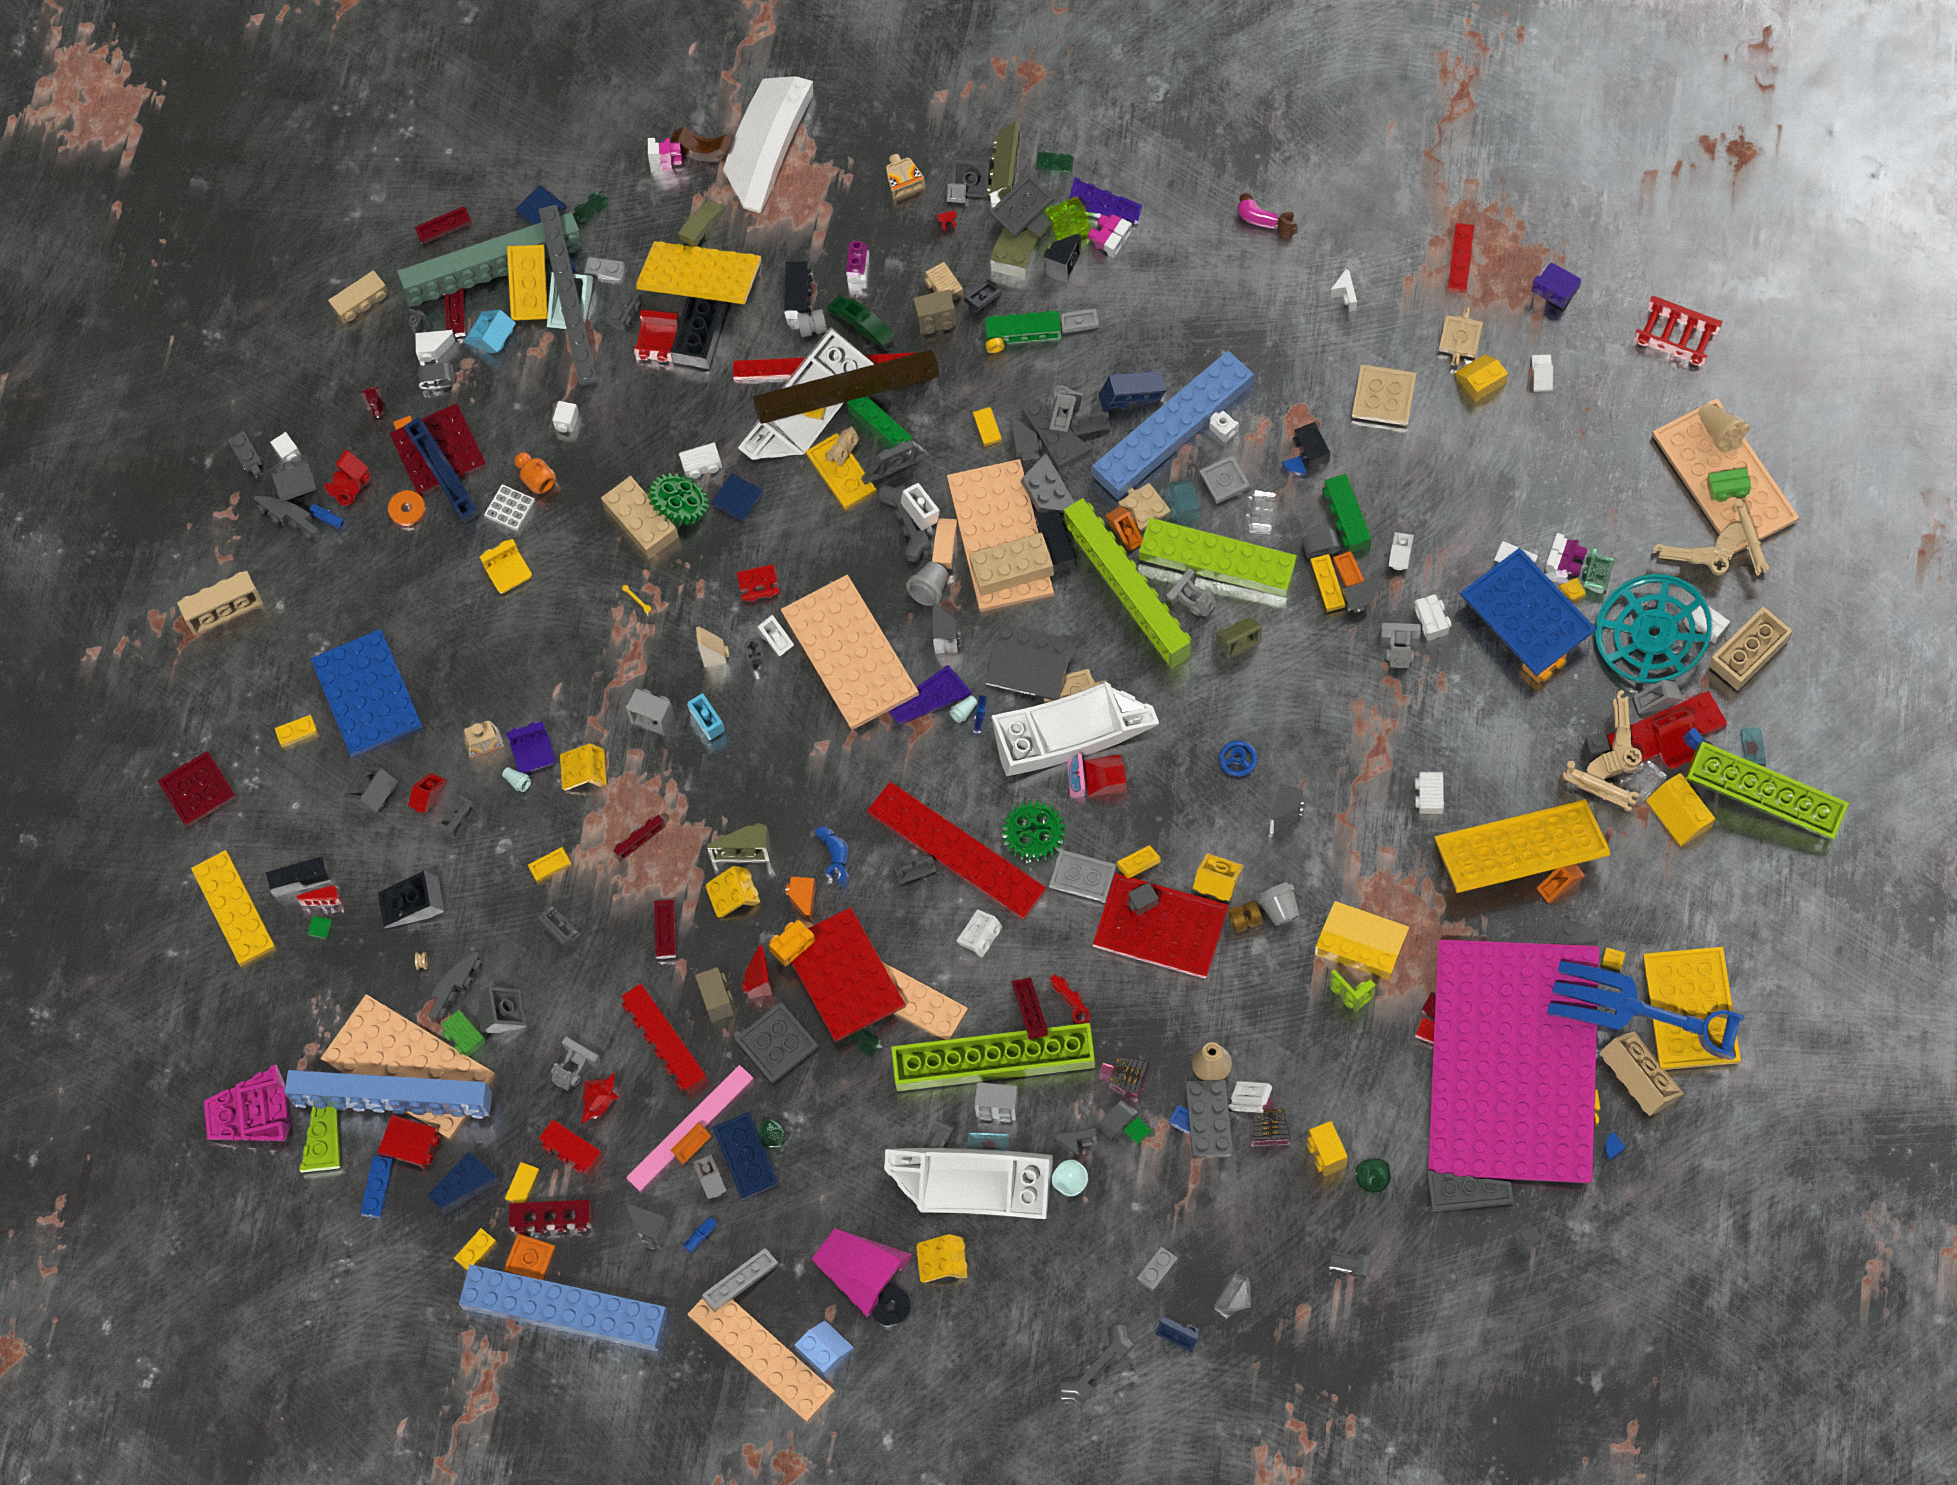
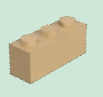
M373 270L328 301L331 309L342 323L345 324L348 321H352L361 312L367 311L376 302L382 301L389 293L386 285Z

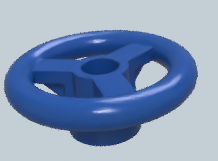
M1231 741L1219 753L1221 768L1231 776L1241 777L1248 775L1257 765L1258 757L1256 750L1245 741ZM1235 747L1231 750L1230 758L1225 759L1226 752L1230 748ZM1244 748L1251 753V764L1246 761V751ZM1239 755L1241 758L1237 759L1235 756ZM1234 763L1241 764L1246 769L1235 771L1230 769L1228 765Z

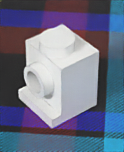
M1224 411L1220 413L1215 412L1210 417L1209 429L1226 443L1239 431V423L1234 421Z

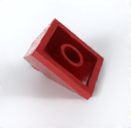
M1121 754L1082 760L1088 797L1127 791Z
M763 945L758 946L744 973L745 981H742L743 993L747 992L749 999L772 995Z

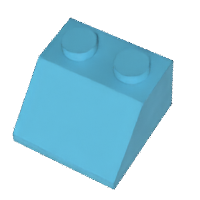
M501 310L483 311L464 339V342L484 352L497 353L504 347L506 338L512 334L516 322Z

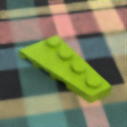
M312 1107L306 1146H304L303 1160L299 1170L301 1173L341 1168L338 1110L334 1109V1107H326V1109Z

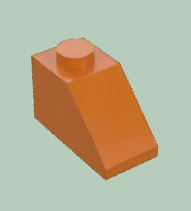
M1119 506L1105 515L1112 532L1127 552L1141 545L1143 539L1128 510Z
M1577 864L1557 868L1537 887V890L1547 903H1551L1572 889L1585 875Z
M791 876L790 883L786 885V894L789 895L791 903L802 916L811 922L816 888L815 879Z

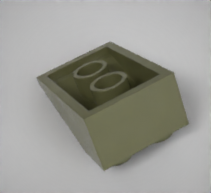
M1004 228L995 244L990 259L991 271L1026 279L1040 238L1027 228L1014 238Z
M755 823L752 826H745L707 844V849L711 861H770V836L767 826Z

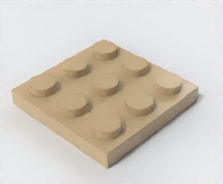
M1361 364L1352 417L1408 426L1417 373Z

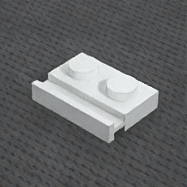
M1237 1081L1231 1097L1232 1102L1228 1104V1108L1232 1111L1263 1113L1262 1107L1267 1103L1272 1086L1268 1083Z

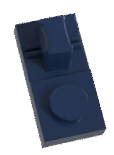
M1163 1316L1159 1322L1156 1335L1193 1352L1199 1338V1329L1190 1324L1183 1327Z

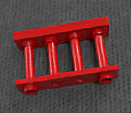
M1652 295L1647 309L1651 311L1650 317L1643 331L1636 330L1634 341L1640 345L1650 346L1690 361L1694 365L1704 367L1708 355L1703 354L1711 335L1718 336L1723 321ZM1658 315L1669 318L1661 337L1650 334ZM1676 322L1687 325L1679 344L1668 340ZM1694 328L1704 331L1696 351L1686 347Z

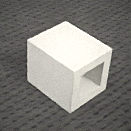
M558 401L552 420L555 429L560 432H573L579 414L576 404Z
M286 432L270 442L283 463L301 456L297 446Z

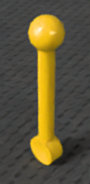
M628 585L622 586V591L627 592L644 608L645 613L651 612V607L645 605L632 593Z

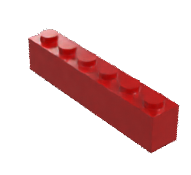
M640 983L621 997L624 1002L621 1004L627 1014L632 1013L634 1016L632 1021L638 1029H643L645 1032L643 1037L649 1045L653 1043L656 1048L653 1051L659 1060L664 1059L667 1063L665 1068L670 1075L674 1074L678 1080L675 1082L680 1090L683 1091L685 1089L689 1095L708 1082L705 1073L643 985Z

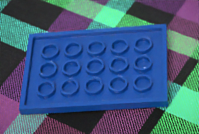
M1520 548L1460 593V596L1536 677L1596 631V628Z
M381 629L310 658L351 757L422 728V724Z

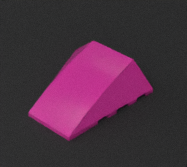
M276 1064L269 1067V1070L263 1073L259 1072L253 1078L236 1084V1087L230 1090L226 1089L204 1101L207 1139L286 1140L291 1128L288 1097L285 1094L286 1086Z
M834 1228L812 1257V1261L868 1317L878 1304L881 1291L898 1269L900 1271L904 1269L913 1257V1254Z

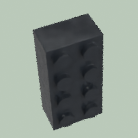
M687 296L671 349L674 363L709 369L728 306L727 302Z

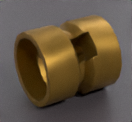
M1254 900L1244 903L1242 908L1236 906L1228 909L1229 919L1236 933L1247 930L1248 926L1253 928L1263 924L1259 908ZM1245 913H1247V914H1248V917H1249V919H1247V920H1246V917H1245Z

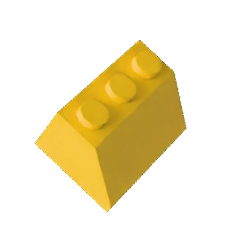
M1681 773L1663 783L1646 799L1647 804L1680 847L1712 828L1715 822V817Z

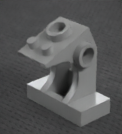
M1057 385L1053 389L1049 404L1051 416L1049 429L1068 432L1073 410L1080 409L1083 398L1082 393L1071 390L1065 385ZM1064 409H1068L1067 415L1063 413Z
M1188 568L1166 595V604L1173 608L1177 601H1180L1190 608V611L1196 616L1202 615L1206 617L1217 604L1214 598L1215 594L1210 590L1209 586L1204 591L1193 584L1195 571ZM1193 594L1198 596L1196 602L1189 599Z
M1382 623L1381 637L1391 638L1390 649H1387L1386 661H1390V667L1409 668L1410 662L1414 661V650H1411L1410 639H1420L1421 624ZM1395 645H1406V647H1395Z
M565 1037L562 1045L568 1051V1054L561 1064L554 1063L551 1073L553 1074L552 1082L558 1087L569 1091L572 1086L576 1087L581 1079L580 1076L588 1064L597 1068L601 1060L597 1054ZM571 1062L578 1066L573 1073L566 1071Z

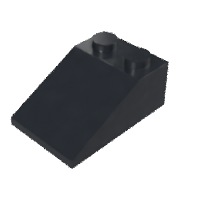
M422 871L378 892L384 928L429 919L444 912L439 878L426 871Z

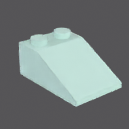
M552 272L547 327L566 329L554 273ZM573 274L585 323L592 293L593 276Z

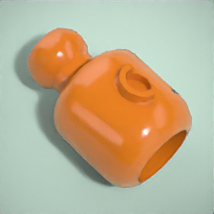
M521 452L515 457L514 464L520 469V479L533 493L544 494L553 487L556 475L541 458L531 459V456L526 452Z

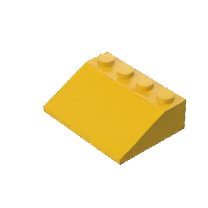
M1334 901L1317 942L1315 955L1390 981L1410 927Z

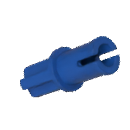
M316 504L309 508V513L322 520V523H328L339 530L343 528L345 519L333 514L331 510H326Z
M708 1217L697 1230H693L694 1233L682 1245L692 1254L703 1240L706 1241L705 1237L717 1226V1222L712 1217Z

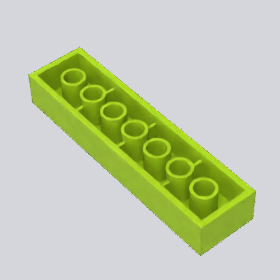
M1150 517L1139 550V560L1184 572L1190 568L1195 571L1196 575L1285 598L1287 597L1297 555Z
M1703 741L1698 742L1684 776V779L1829 840L1835 839L1849 805V802Z

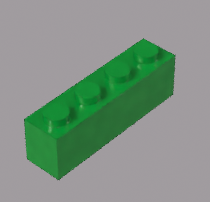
M1048 310L1041 313L1028 312L1027 314H1009L1008 316L993 315L985 318L987 341L993 338H1002L1004 344L1061 339L1059 311Z
M867 396L847 402L848 412L889 449L896 447L901 442L913 441L910 434Z
M1347 474L1326 479L1322 492L1325 499L1328 498L1330 502L1328 504L1331 515H1335V526L1337 531L1342 533L1341 541L1344 548L1347 547L1348 551L1355 552L1371 547L1372 538Z

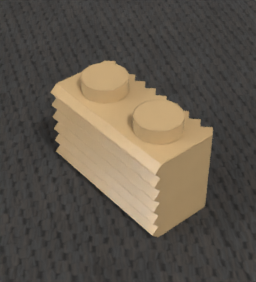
M944 261L925 271V284L929 289L932 288L934 293L949 289L953 302L963 297L962 286Z

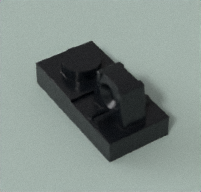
M988 279L966 295L964 302L969 305V311L974 314L1002 294V289Z

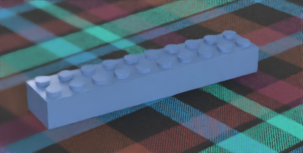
M1229 350L1226 351L1092 465V476L1119 500L1129 489L1136 486L1205 427L1215 412H1222L1254 384V373Z
M288 1070L285 1087L286 1096L295 1107L305 1108L306 1105H310L318 1109H326V1107H334L336 1110L353 1108L355 1111L373 1109L374 1112L383 1113L385 1110H392L397 1114H404L405 1111L416 1115H424V1113H432L435 1116L452 1114L454 1117L472 1115L471 1117L482 1119L484 1116H490L492 1092L487 1083L476 1081Z
M469 1265L459 1300V1305L464 1310L657 1352L668 1311L664 1306Z

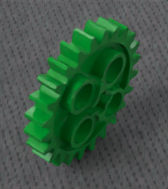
M668 473L667 477L664 474L660 478L656 477L648 491V499L651 500L649 504L655 505L653 511L658 510V516L664 515V520L670 518L671 523H674L676 520L679 525H681L682 521L686 525L689 522L695 524L696 520L700 521L701 517H704L709 499L706 498L707 493L702 492L703 487H697L698 482L692 483V478L687 480L684 474L682 477H679L677 473L674 477L671 473Z
M1029 800L1027 806L1021 802L1020 809L1014 806L1015 813L1009 811L1008 816L1010 818H1004L1006 825H1002V829L1005 831L1002 833V836L1006 838L1004 844L1009 845V852L1014 850L1015 857L1021 854V860H1024L1027 856L1029 862L1032 861L1033 857L1039 862L1040 856L1047 860L1048 853L1054 856L1053 849L1059 851L1058 844H1063L1061 837H1065V832L1062 831L1065 829V824H1061L1063 817H1058L1059 811L1053 812V805L1047 808L1046 802L1042 806L1039 805V800L1036 801L1035 805H1032L1031 800ZM1040 818L1047 819L1045 823H1039L1037 820ZM1022 820L1028 822L1025 826L1018 824ZM1042 836H1048L1050 838L1048 841L1040 840ZM1029 839L1030 842L1028 844H1022L1021 840Z

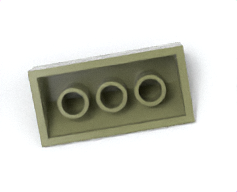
M1014 122L999 129L998 136L994 137L993 148H996V152L992 153L991 158L994 168H990L989 179L992 180L991 185L988 184L987 195L991 197V203L1000 202L1015 188L1021 142L1019 122Z

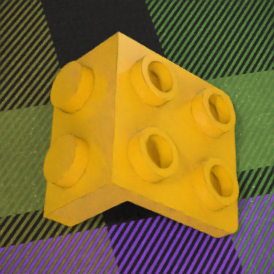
M513 538L509 541H503L498 547L492 550L489 549L479 556L484 569L500 594L532 578V573L520 555Z
M733 866L706 884V889L717 917L723 918L743 904L756 906L760 903L758 891L753 885L751 873L747 868Z
M947 1234L917 1244L916 1249L921 1282L926 1283L948 1276L959 1279L967 1277L965 1244L962 1237Z

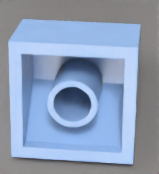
M825 1320L808 1330L795 1344L796 1350L825 1378L854 1349Z

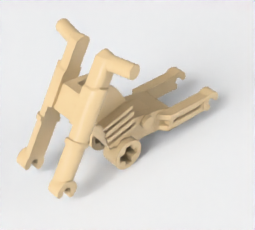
M1736 499L1735 505L1732 506V510L1738 513L1739 523L1727 526L1717 538L1714 547L1686 549L1657 544L1652 552L1655 554L1657 551H1660L1659 559L1705 564L1710 568L1712 574L1721 576L1727 571L1729 567L1728 560H1731L1738 544L1746 541L1747 550L1750 552L1755 567V574L1759 576L1761 569H1763V573L1769 570L1760 547L1761 542L1758 541L1751 517L1748 515L1745 503L1741 499ZM1718 561H1721V565L1725 566L1721 570H1717V566L1714 565Z
M1621 690L1612 702L1615 726L1612 752L1602 754L1593 760L1587 767L1586 772L1574 769L1575 763L1569 761L1560 779L1599 796L1602 800H1608L1623 807L1625 811L1630 812L1632 807H1629L1628 804L1634 806L1636 801L1632 797L1637 799L1639 794L1626 791L1613 785L1612 782L1604 781L1608 777L1622 774V771L1627 773L1635 771L1642 760L1641 752L1631 746L1629 697L1621 698L1624 693Z

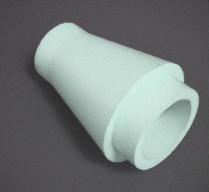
M969 696L954 705L950 711L951 717L958 723L966 721L974 707L978 704L977 700L973 696Z
M507 767L502 773V777L516 791L525 792L531 784L528 775L513 770L510 767Z

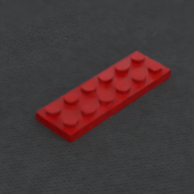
M1710 691L1630 725L1631 746L1638 749L1642 754V760L1639 764L1660 756L1650 722L1687 708L1694 714L1695 721L1692 722L1693 727L1702 737L1727 726V721ZM1615 732L1606 736L1611 752Z

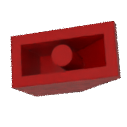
M346 449L337 461L336 466L349 479L356 477L360 483V490H362L370 482L372 475L369 468Z
M429 773L412 786L408 806L414 808L417 812L426 813L435 805L447 780Z

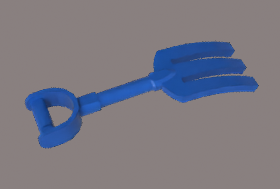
M1560 961L1558 967L1559 974L1593 981L1621 991L1616 993L1592 987L1555 982L1552 991L1554 995L1588 1002L1616 1012L1611 1014L1576 1006L1549 1003L1548 1015L1581 1021L1615 1031L1623 1028L1633 1015H1641L1698 1034L1699 1042L1706 1052L1727 1060L1735 1059L1733 1049L1739 1023L1744 1020L1743 1015L1732 1011L1719 1010L1708 1015L1703 1020L1690 1015L1677 1014L1637 1000V989L1632 977L1595 967ZM1716 1017L1727 1019L1721 1048L1714 1046L1707 1034V1026L1710 1020Z

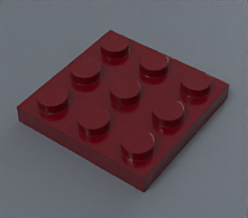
M208 751L157 780L186 828L237 798Z

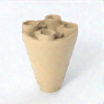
M1705 404L1698 412L1704 427L1721 452H1727L1732 449L1738 450L1743 444L1742 440L1751 429L1743 419L1714 405Z
M1209 1042L1200 1047L1194 1054L1192 1060L1193 1071L1202 1081L1224 1080L1232 1068L1231 1056L1218 1043Z

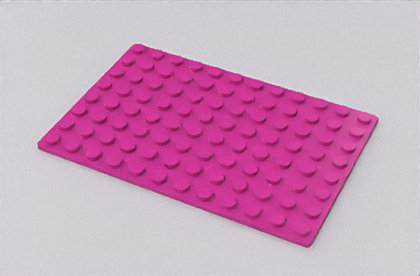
M1440 940L1438 942L1428 1171L1440 1174L1448 1173L1462 1177L1470 1176L1473 1178L1571 1183L1592 1182L1597 1025L1550 1016L1547 1014L1549 1003L1592 1010L1598 1009V1005L1554 995L1552 992L1555 982L1598 989V983L1559 974L1558 972L1560 961L1599 968V948L1597 946Z

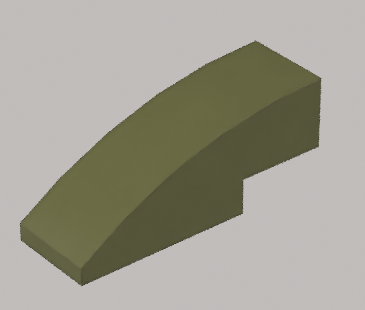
M710 200L704 203L679 231L680 240L692 247L697 246L703 236L707 237L725 208Z

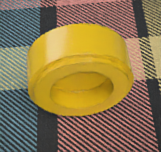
M993 338L985 344L989 353H998L1005 347L1002 338Z

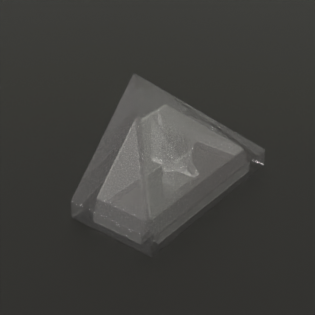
M1234 1273L1214 1305L1215 1309L1231 1313L1251 1307L1250 1279L1247 1276Z

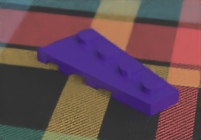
M1074 177L1067 212L1100 217L1101 214L1110 217L1113 214L1130 223L1139 224L1142 205L1122 196H1115L1108 190L1103 191L1091 183H1084L1079 178Z
M947 665L917 687L918 696L893 708L888 713L900 726L972 695V692L952 668Z

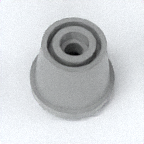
M932 561L927 562L916 575L908 579L906 583L908 593L920 604L933 606V603L938 604L942 599V591L949 574L942 565Z
M1287 882L1272 887L1258 895V905L1262 906L1276 927L1300 916L1293 892L1295 889L1293 884L1288 885Z

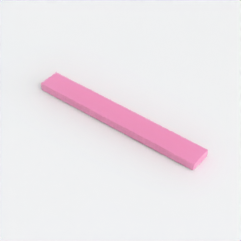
M739 1065L626 1179L641 1193L676 1158L670 1150L698 1122L706 1128L754 1081V1078Z

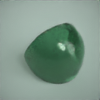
M762 1118L759 1136L762 1137L763 1146L781 1147L784 1143V1130L771 1118Z
M1366 1159L1360 1162L1355 1169L1358 1185L1367 1192L1377 1193L1383 1191L1390 1183V1166L1383 1159Z

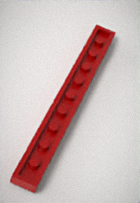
M916 353L873 354L864 356H866L874 364H878ZM805 358L733 361V379L738 381L790 378Z

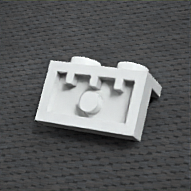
M977 909L957 939V943L973 950L982 958L1000 933L1002 925L995 916Z

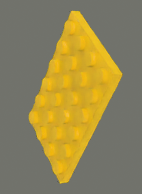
M654 241L637 280L636 289L745 304L761 264V256Z
M1723 947L1643 954L1649 1003L1651 1006L1703 1020L1708 1015L1719 1010L1733 1012ZM1716 1017L1710 1020L1707 1026V1034L1712 1044L1721 1048L1727 1019ZM1652 1019L1659 1070L1738 1064L1741 1062L1737 1036L1733 1049L1735 1059L1727 1060L1706 1052L1699 1042L1698 1034Z

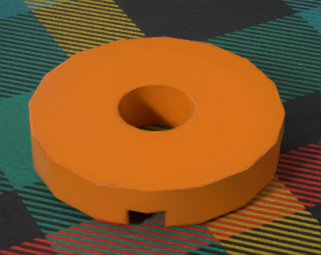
M411 490L396 493L388 503L390 518L395 524L402 527L414 525V523L421 521L425 515L426 506L423 498ZM406 505L412 506V508H411L410 511H408V512H403V511H402V508H403L404 506H406Z

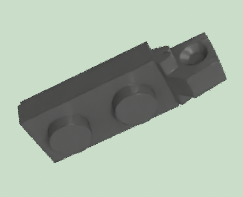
M242 431L229 438L228 442L247 473L252 471L256 479L262 477L263 475L259 469L262 462L245 432Z

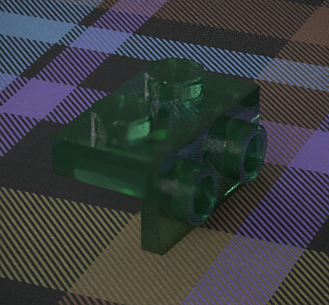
M1593 548L1592 554H1587L1585 562L1588 569L1583 571L1581 579L1584 582L1583 589L1605 595L1614 559L1596 555L1597 549Z

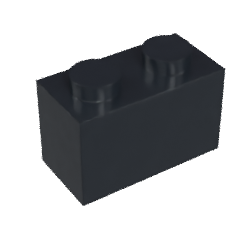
M1315 422L1294 430L1292 441L1295 448H1299L1301 452L1300 457L1303 464L1306 463L1308 468L1311 469L1330 461V451Z

